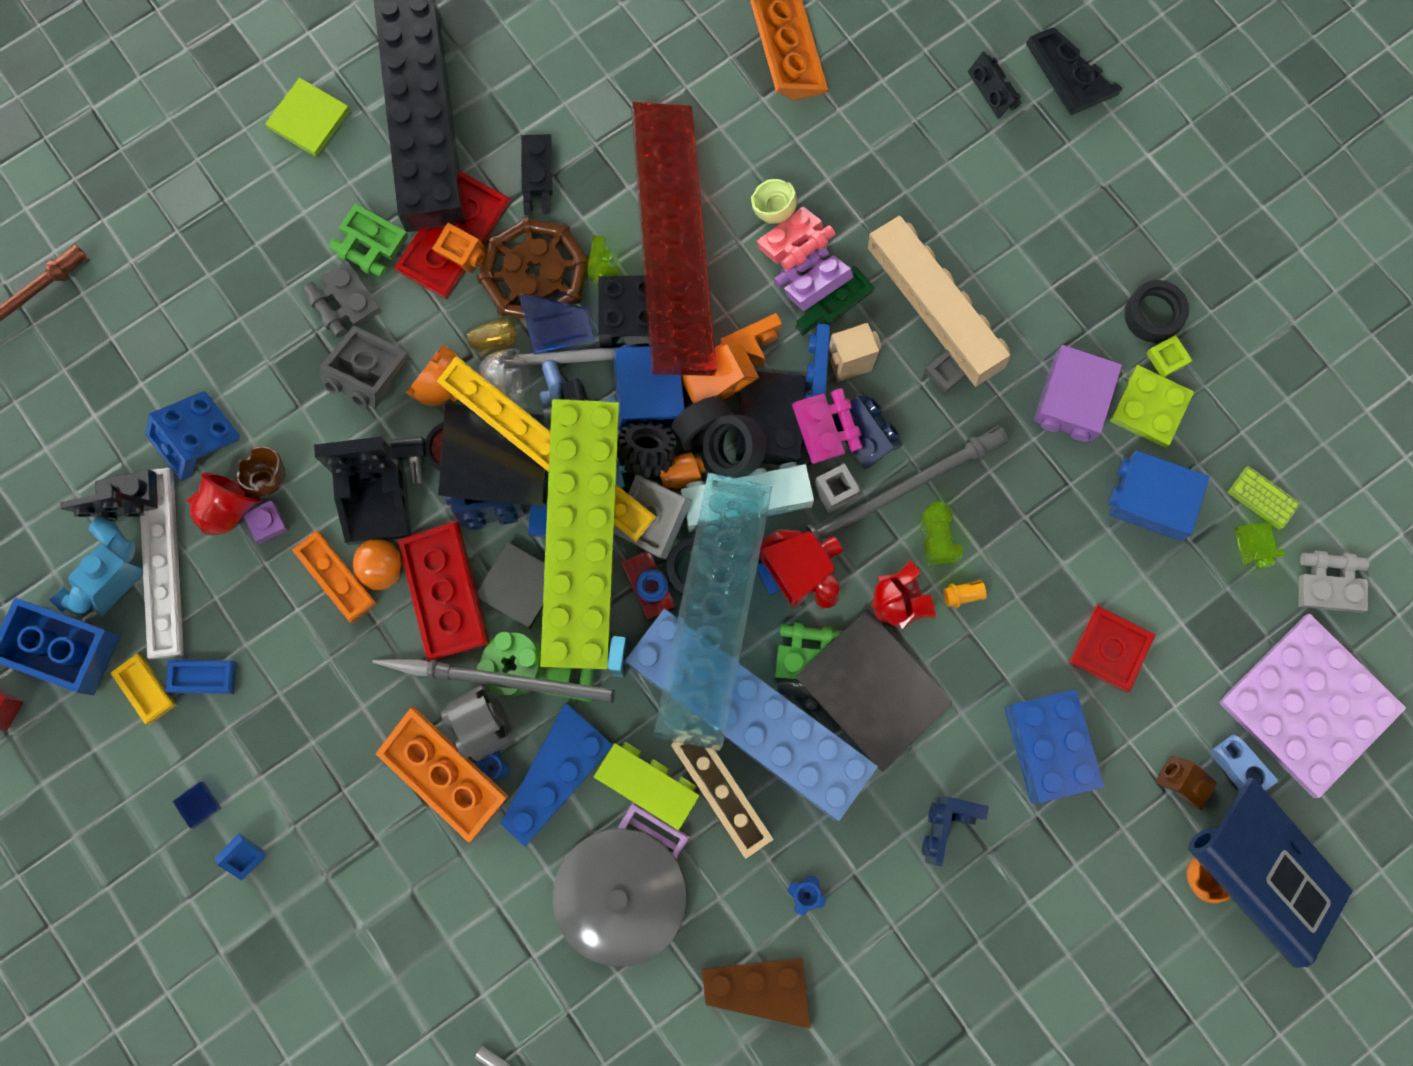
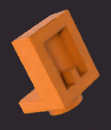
M447 223L432 248L437 254L461 266L470 274L474 272L475 268H479L482 265L486 247L479 239L450 223Z

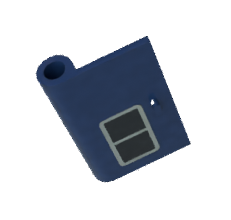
M1248 778L1219 827L1202 830L1192 838L1188 845V850L1293 967H1308L1316 961L1317 955L1353 890L1255 778Z

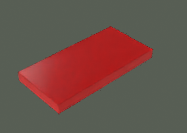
M459 170L466 224H456L454 226L479 239L484 245L511 204V200L509 197ZM445 226L433 229H420L394 266L396 272L447 300L466 271L432 249Z
M453 521L397 540L427 662L432 660L438 661L490 644L460 523Z

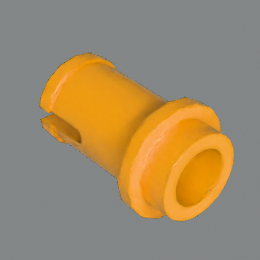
M979 579L957 586L951 583L948 585V588L943 589V596L948 607L953 606L957 609L960 607V604L986 599L987 592L984 582Z

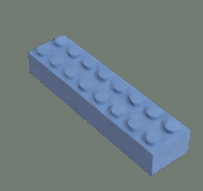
M663 609L625 660L627 666L834 821H840L878 767L666 609Z

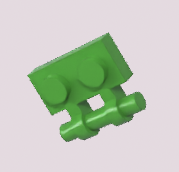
M354 203L338 227L341 233L346 235V238L343 242L335 238L332 239L329 249L336 252L338 258L344 261H352L359 265L360 269L369 275L373 273L382 278L387 272V267L378 263L381 256L393 261L409 236L403 229ZM359 243L370 248L366 255L355 250Z
M794 622L793 625L781 623L780 636L792 637L791 647L778 646L775 679L799 681L796 677L797 674L843 631L833 630V626L823 625L822 628L804 626V623ZM802 639L820 641V650L801 648Z

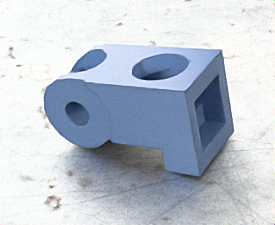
M1231 734L1211 750L1213 759L1226 771V775L1239 789L1237 790L1238 793H1240L1248 778H1255L1265 791L1278 782V779L1248 745L1234 734Z

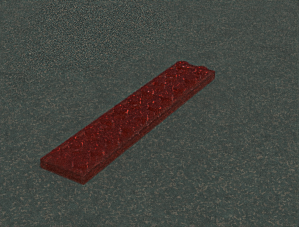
M633 102L631 114L651 375L715 376L717 364L692 106Z

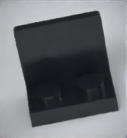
M598 276V335L600 348H612V337L661 335L660 276Z
M147 469L95 481V495L60 502L61 509L74 512L75 517L97 518L102 516L106 520L114 522L118 521L120 516H144V511L158 509L157 472Z

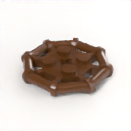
M524 216L518 223L494 237H488L486 240L488 245L481 271L477 274V282L483 285L497 307L499 315L502 317L509 315L537 321L541 325L546 324V320L573 304L581 302V292L591 260L580 248L571 234L568 225L547 223ZM532 232L554 236L550 243L545 242L541 238L533 239ZM525 233L526 240L511 249L504 246ZM562 243H564L573 260L564 261L557 249ZM499 252L505 256L502 271L493 272ZM532 265L542 267L539 269L540 275L537 277L533 274L527 275L526 272L529 271V267ZM574 270L571 286L567 288L563 285L564 275L566 276L567 271ZM504 281L511 291L508 298L503 296L496 285L497 282ZM558 293L562 295L561 298L543 307L544 301ZM523 298L536 303L537 309L516 305V302L523 300Z

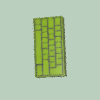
M1249 466L1242 470L1227 491L1228 494L1278 530L1284 528L1301 504Z

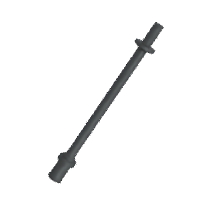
M999 425L977 438L974 436L967 439L965 448L817 529L812 524L807 525V532L811 531L820 544L823 542V539L967 460L980 461L984 459L985 454L1003 444H1007L1008 437Z

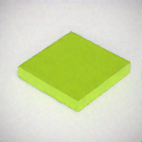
M299 77L265 125L269 130L313 156L318 157L348 116L350 109L348 105Z

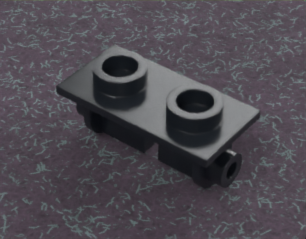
M984 51L967 72L999 119L1009 107L1011 110H1014L1021 105L1019 100L1021 95L1016 92L1010 81L1004 82L1006 75L998 65V60L987 55Z

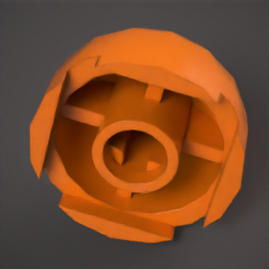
M443 344L406 393L426 406H442L449 399L455 403L457 398L436 381L453 359L459 356Z

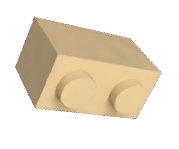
M868 322L832 334L828 347V361L837 383L872 371L879 349H881V343L877 332H871Z

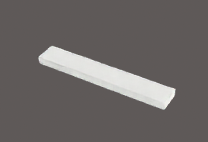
M171 468L152 470L157 472L158 509L144 511L145 515L140 517L147 658L151 660L184 656L174 472Z

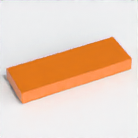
M318 530L292 549L293 553L351 624L377 604Z

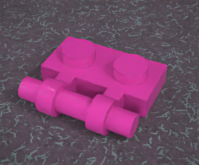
M842 388L830 392L834 401L832 405H828L825 394L799 400L792 404L812 464L845 454L841 443L844 441L848 442L851 452L863 448L859 438L862 435L860 428L855 426L850 409H852L850 399H846ZM838 414L844 431L837 432L833 415Z

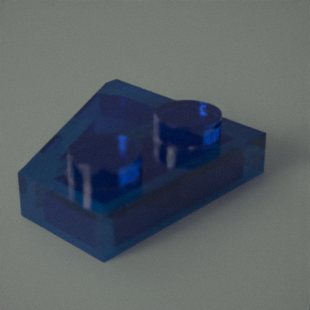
M525 293L519 294L534 354L594 340L587 308Z

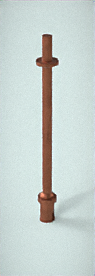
M74 243L71 248L55 260L49 259L46 262L45 271L0 305V322L53 281H66L69 278L67 276L69 273L89 260L88 256Z

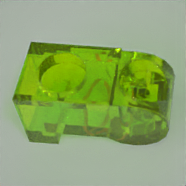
M936 501L931 503L921 516L927 565L959 562L963 557L962 544H952L949 524L953 513L951 508L943 502Z

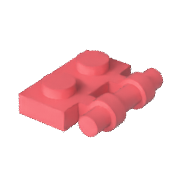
M803 206L793 213L789 219L777 225L756 242L760 251L776 264L781 263L782 267L789 271L794 266L799 267L807 261L806 257L815 250H822L826 247L828 240L834 237L836 233L830 225L824 228L822 221Z

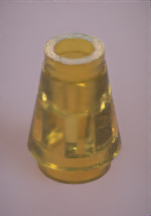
M502 317L467 332L468 342L472 349L508 348L509 344H515L516 342L512 321L510 319L504 320Z

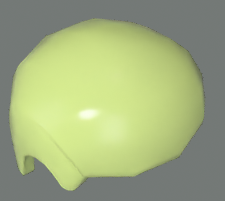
M781 179L766 180L756 188L751 196L752 208L759 219L769 224L784 222L792 216L797 206V195L793 185Z

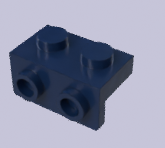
M857 396L851 401L852 409H850L855 426L860 428L862 435L859 438L863 448L854 451L853 454L862 467L868 469L892 450L899 449L902 443L899 441L900 434L895 426L890 422L887 423L880 414L882 413V408L879 403L872 397ZM838 414L833 415L837 431H844Z

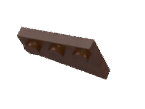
M802 957L702 968L706 1005L811 1029Z

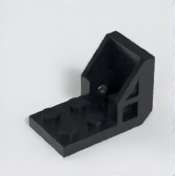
M381 436L314 444L315 458L333 476L334 500L347 545L362 544L369 539L395 540L411 536L407 482L403 462Z

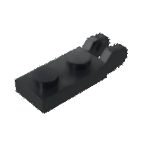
M551 134L521 135V183L525 215H532V196L542 195L541 209L543 214H551V195H553V149Z

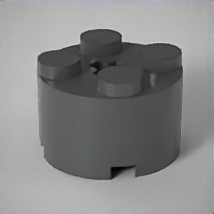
M485 684L447 703V709L441 711L444 723L449 729L453 728L459 739L455 744L460 755L464 759L471 756L477 762L515 741L514 737H508L507 733L513 729L502 705L497 698L489 699L486 693L490 689Z

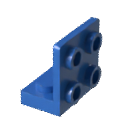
M204 391L149 413L145 431L146 437L180 481L192 477L196 459L233 444L240 437L232 424Z

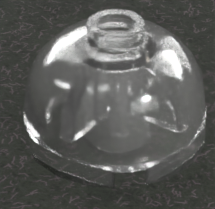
M514 348L491 353L482 360L477 373L522 409H526L529 403H524L525 393L527 395L532 394V379L527 361L521 360L520 362L517 354L521 352Z

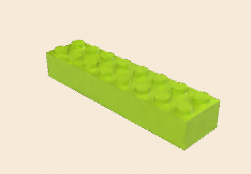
M552 399L540 667L608 669L619 402Z

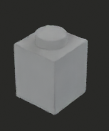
M845 463L817 477L814 484V489L828 514L853 502L860 493Z

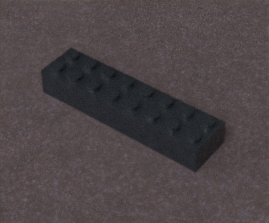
M373 0L398 217L406 232L425 228H440L446 226L447 223L453 226L456 224H466L440 13L436 0Z

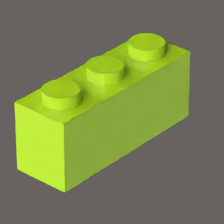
M624 742L622 747L614 743L594 778L679 831L699 798V795L694 792L697 786L681 776L678 781L667 776L666 774L669 769L654 759L648 764L638 758L641 751L627 742Z

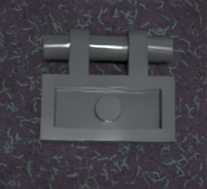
M347 260L321 276L327 285L322 290H318L314 282H309L303 287L308 295L307 301L312 308H316L323 317L322 323L336 337H341L346 333L342 323L350 319L354 326L359 327L382 312ZM336 298L342 308L333 311L327 302Z

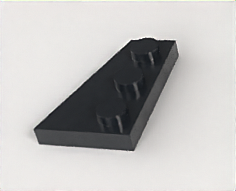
M1054 27L1030 36L1026 42L1030 52L1070 115L1116 97L1123 90L1116 82L1111 84L1101 75L1103 70L1096 64L1091 66L1079 56L1080 50Z

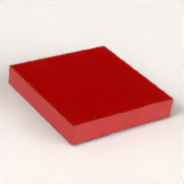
M1095 606L1068 664L1128 693L1132 689L1156 635L1099 606Z

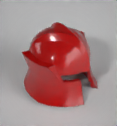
M205 472L202 473L198 491L186 501L190 504L189 512L194 524L200 528L203 534L213 536L229 533L236 528L242 516L262 499L259 497L248 498L249 494L242 491L237 482L219 474Z
M911 560L894 574L877 576L879 583L875 586L873 599L870 604L875 609L874 613L878 620L889 623L892 626H899L902 631L916 620L936 618L932 596H923L916 579L921 573Z

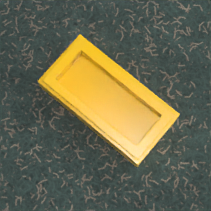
M135 654L110 672L146 725H151L177 706L169 693L165 692V687L142 654Z

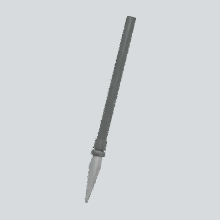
M422 660L372 661L375 664L412 675L427 676L432 680L454 679L605 702H613L615 698V690L610 688L456 667L436 660H432L429 663Z

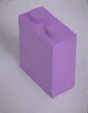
M1061 345L1053 357L1033 422L1041 424V427L1048 431L1058 432L1060 430L1069 433L1077 441H1093L1102 432L1122 364Z

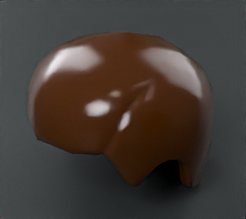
M256 446L251 449V455L247 459L239 460L236 480L241 490L254 497H262L274 493L282 486L286 470L277 451L269 446Z

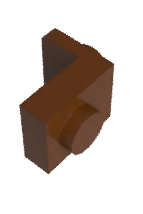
M1173 755L1169 757L1156 779V783L1160 786L1174 791L1191 807L1199 810L1203 809L1217 785V782L1196 763Z

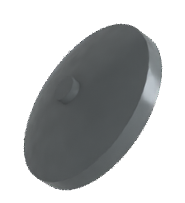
M614 828L600 831L587 837L577 844L566 856L554 882L553 909L563 936L581 955L603 965L616 967L631 966L656 956L673 940L681 926L686 911V881L677 859L661 841L635 829Z

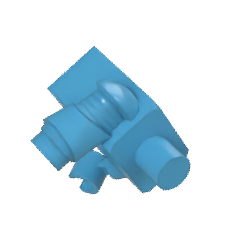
M99 516L91 522L88 531L103 544L98 545L90 555L85 556L81 560L80 565L69 575L68 581L72 587L71 591L69 592L62 586L54 596L48 599L61 612L69 610L81 614L92 609L99 616L103 617L143 575V569L132 561L135 553L134 541L129 542L114 521L106 520L104 517Z

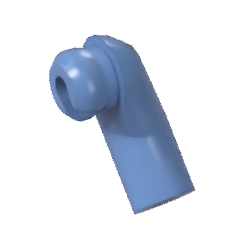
M551 360L542 364V371L549 389L539 394L544 408L552 406V399H561L562 378L556 362Z

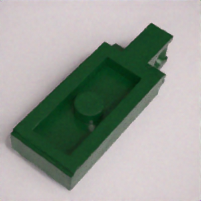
M856 266L851 268L852 279L804 311L805 314L796 321L795 328L802 336L814 329L817 324L831 325L873 293L875 287Z

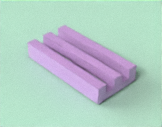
M634 802L618 828H626L628 823H630L639 830L655 837L664 845L674 850L672 854L676 859L690 837ZM637 812L678 837L680 841L678 844L672 842L632 816Z

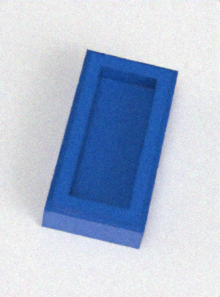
M168 660L165 692L234 694L236 662Z

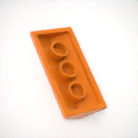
M750 0L776 92L792 100L826 93L828 86L803 1Z
M414 706L408 710L375 753L468 843L472 842L496 816L509 797L469 758L464 759L457 747Z

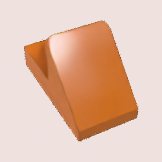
M777 313L721 338L720 344L728 342L729 344L743 345L751 363L758 367H764L765 357L758 344L767 345L775 341L781 332L782 323Z

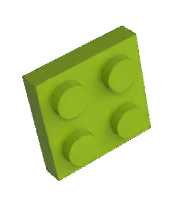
M1137 365L1133 369L1109 421L1167 448L1175 435L1194 391Z

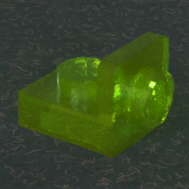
M593 235L588 263L589 281L598 285V276H620L619 268L609 267L611 249L606 247L605 237Z
M1270 521L1235 528L1243 565L1255 564L1256 568L1270 567L1276 565V559L1286 555L1284 549L1277 550Z

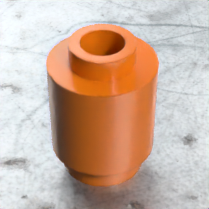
M689 451L674 457L672 467H669V471L666 473L661 470L660 478L664 487L668 489L673 488L675 491L689 483L701 481V474L706 471L700 455L693 456L692 452Z

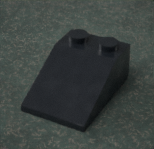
M756 371L759 378L742 389L740 415L750 417L756 421L765 435L766 452L762 461L763 464L782 465L789 462H797L798 465L802 432L792 404L804 399L805 376ZM739 428L735 461L743 459L746 449L745 438Z

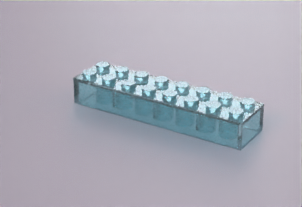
M708 473L654 731L655 738L718 751L723 746L773 486Z

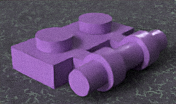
M826 247L822 250H815L806 257L807 261L799 267L794 266L789 271L782 268V273L773 278L778 288L789 283L784 288L786 295L803 311L853 278L851 268L836 256L832 255L823 261L824 258L829 256ZM809 268H811V270L808 271L806 274H804L803 276H800V275H801L802 273H804L806 270H808Z

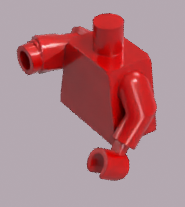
M776 530L758 541V546L746 545L743 548V553L755 551L754 559L747 563L757 565L763 562L792 609L800 605L813 592L815 594V602L821 608H831L839 601V583L833 575L835 567L830 559L841 554L843 549L835 536L819 544L811 531L802 533L799 530Z

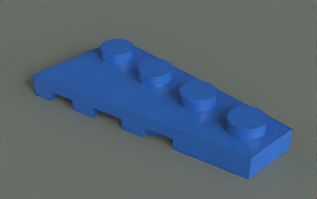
M566 702L501 822V825L524 846L529 844L605 758L613 746Z

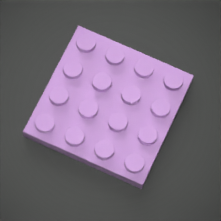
M1311 614L1305 615L1218 702L1313 798H1320L1406 709Z

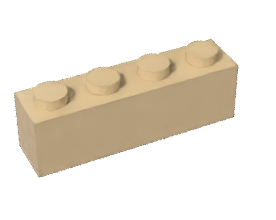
M699 726L671 744V747L745 859L774 840Z

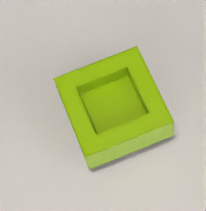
M1176 335L1146 352L1160 376L1164 378L1193 361Z

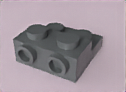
M353 326L319 367L322 385L332 394L342 392L350 396V400L360 408H365L368 405L376 409L391 390L392 379L407 362L408 351L359 327Z

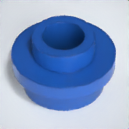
M647 570L638 577L636 590L643 600L657 602L667 594L668 581L663 573L657 570ZM651 581H655L659 585L655 592H650L646 589V585Z

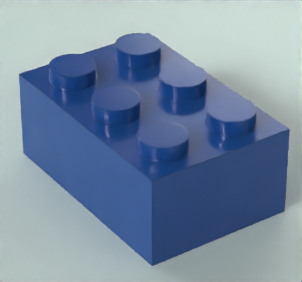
M14 597L0 628V664L77 693L94 696L121 635Z
M1076 689L1013 704L1004 708L1031 803H1042L1104 787Z

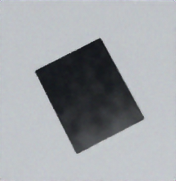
M445 404L438 495L541 507L543 505V467L469 407ZM528 413L544 426L543 415Z
M868 609L796 676L867 757L878 766L877 768L881 772H884L952 705V701Z

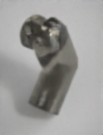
M779 680V694L804 698V708L807 711L818 712L821 710V704L799 680Z

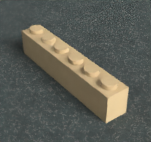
M899 215L869 234L868 250L945 349L949 351L952 358L955 359L975 387L1006 368L1010 358V350L1006 342L994 335L989 321L985 316L979 315L975 311L970 297L964 291L960 292L956 287L951 273L946 268H941L936 261L934 252L929 246H924L918 239V234L911 223H906Z

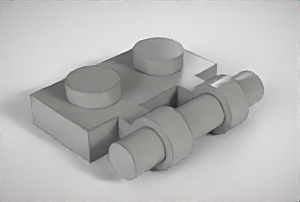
M1326 551L1301 554L1300 563L1301 565L1311 566V574L1299 576L1298 607L1357 613L1368 611V580L1355 578L1356 570H1368V558H1358L1356 554L1344 553L1342 556L1328 555ZM1327 567L1340 568V577L1326 576Z

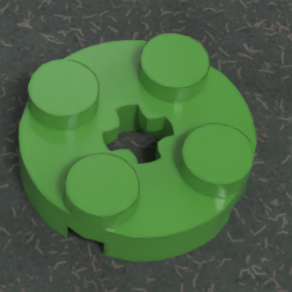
M500 632L486 646L477 670L541 679L544 667H540V646L526 635L517 632ZM516 657L514 663L517 665V669L507 672L506 665L508 660ZM485 684L491 692L506 698H514L531 692L529 690Z

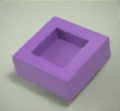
M272 500L243 515L255 542L258 544L288 531L276 503Z

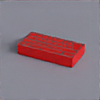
M645 551L621 562V566L647 621L658 617L663 609H666L668 612L676 609L669 590L665 597L657 602H647L637 593L636 582L638 577L647 570L659 571L650 552ZM651 581L646 585V589L650 592H655L659 585L655 581Z

